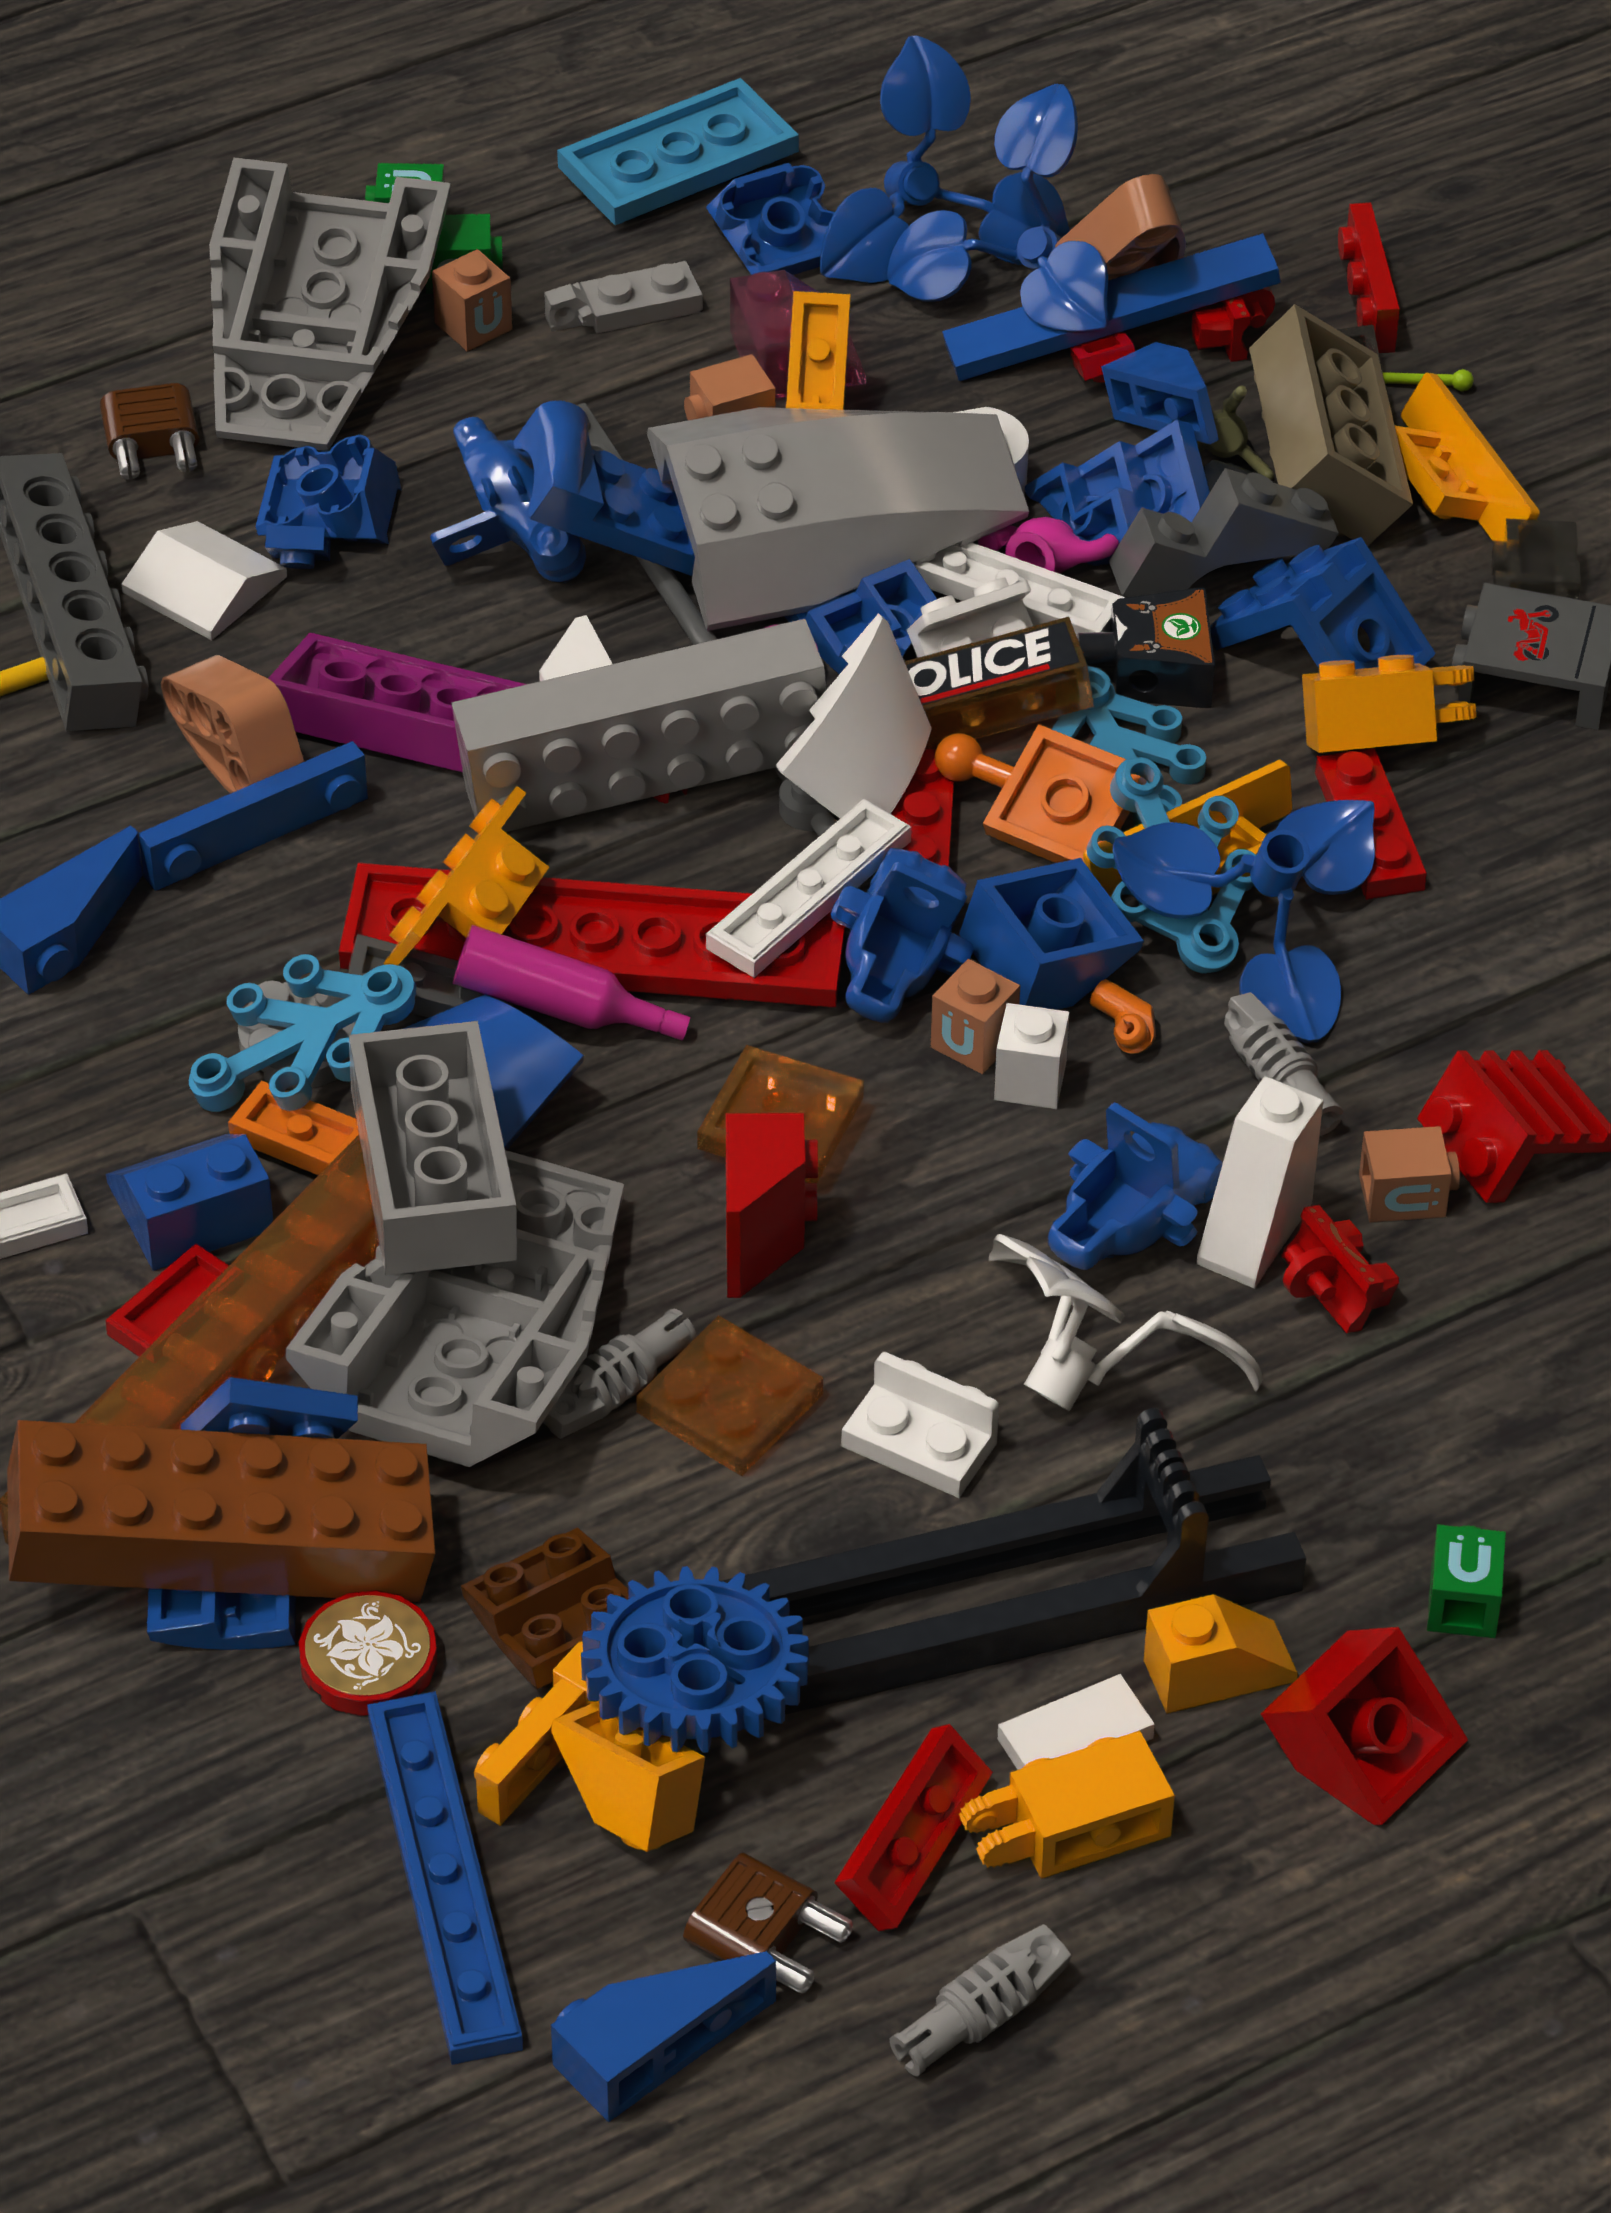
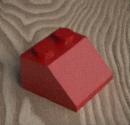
M726 1113L727 1298H741L804 1248L805 1221H817V1183H805V1178H818L817 1139H805L804 1113Z
M1399 1627L1346 1631L1261 1713V1716L1294 1769L1373 1825H1383L1468 1741L1467 1736Z

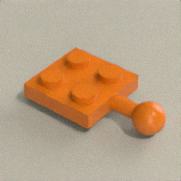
M1040 724L1036 727L1015 767L984 755L979 743L973 737L962 733L945 737L939 743L935 752L936 766L945 778L962 782L976 777L1002 788L983 822L986 835L1054 863L1078 858L1083 860V853L1094 831L1101 826L1107 825L1121 829L1130 811L1118 806L1110 793L1111 780L1119 765L1127 759ZM1131 774L1132 779L1136 783L1146 784L1147 780L1143 777Z

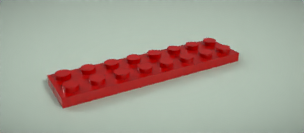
M366 863L357 864L339 948L340 969H348L357 934L398 944L397 941L389 936L412 906L419 912L423 910L425 905L416 898L439 869ZM440 869L446 875H448L451 871ZM542 877L502 935L606 969L616 976L626 991L836 1007L847 927L836 923L831 918L830 911L753 978L706 949V933L753 893ZM437 916L413 949L459 961L466 937L441 917Z

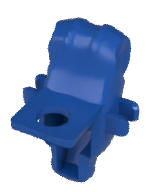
M468 417L459 421L453 428V434L484 512L430 535L432 544L443 564L446 566L452 565L508 541H513L526 551L543 578L563 583L575 579L583 570L586 560L585 546L580 537L529 519L528 509L534 485V467L529 453L516 450L514 448V440L499 441L496 435L489 431L485 422L479 417ZM476 535L473 539L465 543L452 545L454 542L461 538Z
M890 848L871 880L870 888L867 892L853 886H847L841 891L831 910V918L836 923L851 929L845 953L847 966L852 975L845 998L847 1005L856 1013L873 1021L888 1023L899 1014L904 999L921 992L928 985L936 970L952 976L967 959L971 958L973 953L971 942L952 933L955 921L967 899L965 892L967 883L953 872L949 866L931 862L917 851Z
M1112 1103L1106 1109L1108 1149L1104 1150L1090 1140L1083 1139L1068 1153L1076 1163L1070 1170V1176L1075 1182L1067 1196L1066 1212L1052 1223L1048 1234L1049 1248L1067 1264L1081 1270H1088L1096 1265L1098 1261L1105 1258L1141 1252L1155 1244L1162 1237L1177 1246L1187 1245L1198 1233L1191 1223L1197 1216V1210L1194 1206L1200 1203H1207L1214 1197L1223 1164L1211 1148L1206 1144L1192 1140L1178 1127L1155 1122L1148 1123L1118 1103Z

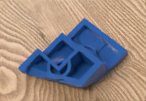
M1178 419L1136 445L1119 441L1078 467L1062 462L1025 485L1026 494L1030 499L1039 502L1053 518L1066 522L1072 528L1074 534L1081 540L1092 541L1103 537L1105 534H1112L1118 539L1119 543L1141 507L1163 514L1174 512L1192 522L1210 493L1193 426ZM1111 556L1087 563L1093 566L1110 564Z
M908 559L862 578L857 588L839 595V599L808 612L785 616V618L789 622L806 619L820 657L840 674L848 665L842 655L878 613L888 621L903 657L912 645L907 629L922 616L920 608L937 598L912 561Z
M486 994L402 1028L478 1021L505 1150H508L579 1068L584 1059L582 1053L547 1027L516 1008Z

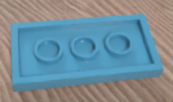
M739 78L558 149V168L614 225H617L799 152V134L746 82Z

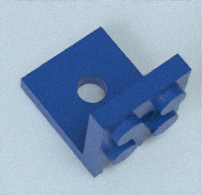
M1362 537L1326 550H1322L1320 545H1314L1298 554L1287 564L1282 558L1269 562L1253 575L1256 584L1252 588L1235 593L1218 607L1222 615L1210 625L1212 644L1216 650L1291 625L1318 668L1320 663L1339 660L1355 661V669L1378 667L1379 657L1389 655H1414V663L1425 665L1436 654ZM1359 626L1368 634L1370 640L1369 652H1366L1359 643Z

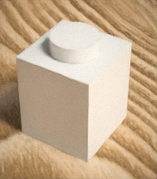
M1012 1003L1006 1004L996 1049L994 1100L1057 1109L1067 1061L1069 1011Z

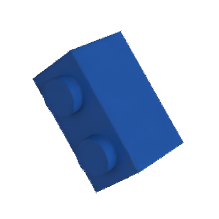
M1081 858L977 880L959 933L962 938L971 942L973 954L982 966L1020 985L1019 1005L1054 1010L1074 1006L1092 991L1099 982L1109 977L1139 952L1144 942Z
M224 1134L106 1174L107 1183L153 1271L171 1265L194 1244H198L210 1252L274 1230L270 1179L246 1134Z

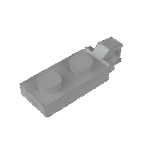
M686 261L662 264L657 267L618 275H608L603 278L577 282L573 285L568 284L544 293L545 318L551 331L582 325L593 326L596 334L696 314L703 310L702 292Z

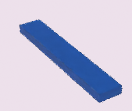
M1262 233L1108 280L1107 312L1109 328L1106 330L1087 333L1053 330L1038 324L1028 316L1023 307L954 327L942 331L958 381H962L1281 283L1279 268Z
M436 1691L367 1704L368 1720L451 2065L522 2051V2033Z

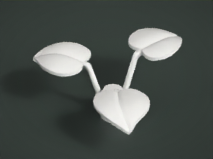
M997 1234L995 1237L989 1261H1005L1026 1265L1037 1278L1046 1297L1061 1296L1048 1341L1024 1383L1026 1387L1058 1406L1070 1411L1087 1380L1099 1386L1106 1372L1159 1329H1167L1190 1335L1217 1349L1245 1372L1255 1392L1261 1385L1262 1373L1258 1363L1239 1343L1217 1329L1170 1311L1158 1312L1098 1364H1094L1091 1360L1097 1350L1075 1337L1087 1307L1094 1308L1118 1323H1121L1123 1320V1313L1102 1294L1087 1285L1075 1273L1052 1260L1035 1247L1002 1234ZM1071 1304H1073V1310L1066 1324Z

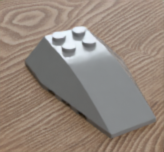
M233 157L209 244L212 275V337L215 365L214 398L217 438L298 448L311 446L316 450L329 451L430 278L451 194V183L396 177L389 203L292 192L288 164Z
M758 407L650 427L647 430V436L661 482L672 481L695 555L692 584L706 631L808 612L839 599V595L857 588L861 579L908 559L915 566L925 561L928 562L935 559L936 552L956 543L962 547L1027 518L1029 514L997 414Z
M505 1150L516 1201L517 1260L385 1275L379 1245L376 1247L374 1260L364 1267L355 1263L339 1276L287 1346L286 1360L311 1389L358 1396V1421L348 1431L368 1436L378 1441L427 1444V1454L444 1461L471 1467L535 1434L587 1357L623 1199L624 1184Z

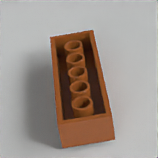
M28 1420L17 1421L7 1469L9 1581L338 1598L347 1593L376 1590L402 1596L410 1602H421L435 1556L427 1444Z

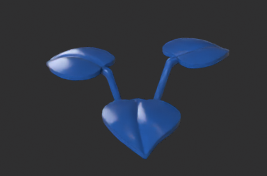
M909 36L900 54L888 69L880 92L882 113L885 120L894 130L906 136H918L925 132V136L914 150L907 153V161L896 162L887 170L884 178L886 193L877 188L860 189L850 194L838 206L828 225L822 243L820 273L824 277L868 283L888 280V265L893 248L902 233L909 227L905 221L898 218L905 211V205H925L936 198L987 211L989 213L985 216L979 228V239L1011 250L1018 249L1019 238L1026 230L1041 226L1042 224L1022 183V172L1010 174L1001 179L994 189L992 202L985 199L940 188L939 176L934 167L921 160L924 153L934 143L936 130L953 131L964 124L971 103L969 84L959 64L946 50L928 39L920 36ZM1034 173L1033 180L1051 218L1058 223L1056 234L1063 237L1070 229L1060 195L1047 179ZM993 255L1002 261L1015 264L1011 260Z
M1054 84L1017 101L1002 116L995 133L994 146L997 157L1006 168L1022 170V183L1042 222L1041 226L1026 230L1019 238L1018 249L1011 250L978 239L966 240V221L956 212L941 210L927 213L911 223L896 242L888 265L887 277L889 284L901 289L914 299L924 302H936L950 298L961 289L970 275L972 263L967 251L978 250L1011 260L1017 265L1023 264L1033 271L1024 279L1020 295L1025 312L1038 324L1053 330L1070 333L1096 332L1109 328L1107 312L1108 272L1104 258L1094 246L1083 241H1068L1055 247L1062 238L1056 234L1058 223L1051 218L1033 180L1034 172L1042 177L1058 175L1073 155L1078 132L1077 110L1073 96L1065 85Z
M1336 800L1298 809L1287 815L1279 823L1276 830L1265 836L1256 856L1243 855L1240 863L1223 874H1216L1220 865V855L1215 843L1204 831L1189 824L1177 822L1156 824L1132 835L1115 839L1113 843V856L1122 881L1139 902L1162 916L1187 919L1202 915L1211 903V886L1217 888L1224 887L1245 873H1250L1251 880L1260 893L1268 897H1277L1279 905L1273 943L1275 954H1259L1247 963L1239 981L1240 995L1249 992L1253 993L1277 1018L1284 1021L1298 1041L1317 1043L1329 1033L1335 1023L1340 1007L1341 985L1339 975L1330 958L1315 946L1303 945L1287 952L1286 934L1290 905L1294 897L1293 890L1297 887L1301 876H1303L1305 882L1313 890L1328 895L1349 893L1365 882L1373 867L1375 856L1373 833L1375 807L1372 801Z

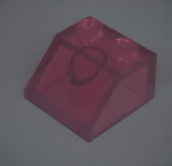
M785 270L759 272L753 275L730 278V332L739 356L743 357L753 354L775 387V398L787 397L793 291L819 293ZM850 334L848 337L845 387L866 384V375Z

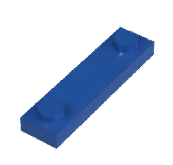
M351 741L138 833L143 877L154 891H157L368 799L365 755Z

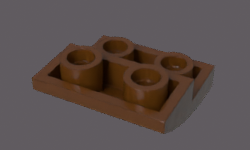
M578 1527L567 1533L554 1535L546 1540L543 1545L509 1562L494 1565L485 1574L461 1585L463 1597L485 1630L511 1663L536 1689L553 1682V1669L578 1642L582 1641L583 1632L591 1630V1614L593 1611L607 1613V1596L609 1594L628 1599V1588L616 1578L611 1556Z

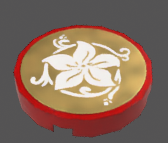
M376 1590L347 1593L325 1603L307 1620L299 1639L302 1679L310 1689L311 1685L312 1689L321 1695V1701L334 1710L360 1716L368 1715L367 1704L409 1697L417 1690L418 1695L421 1694L430 1684L437 1666L434 1627L422 1609L402 1596Z

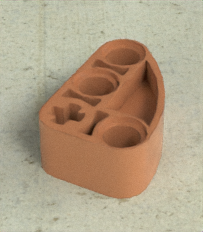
M1149 174L1133 178L1119 186L1055 245L1057 247L1068 241H1083L1094 246L1104 258L1107 266L1108 280H1112L1183 258L1186 241L1167 183L1161 175Z
M220 655L212 656L163 677L161 689L171 715L198 757L229 793H233L304 762L286 701L279 688L270 679Z

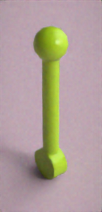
M1465 369L1458 370L1454 374H1437L1446 386H1453L1456 390L1462 392L1469 390L1474 382L1472 373ZM1382 372L1385 384L1418 385L1424 375L1423 373Z

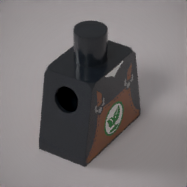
M1192 588L1117 599L1112 603L1110 632H1083L1077 634V656L1080 661L1077 663L1078 667L1112 668L1115 693L1127 698L1152 704L1211 708L1215 662L1205 588Z

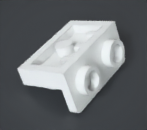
M1005 577L999 578L973 590L975 597L956 603L954 596L949 595L920 608L922 616L907 629L918 660L922 661L1034 630L1023 602V598L1031 592L1028 581L1023 580L1008 585Z
M882 1352L874 1364L873 1387L842 1428L841 1446L960 1498L997 1444L999 1404L995 1399L986 1396L975 1387L963 1386L928 1371L917 1362L903 1360L887 1352Z

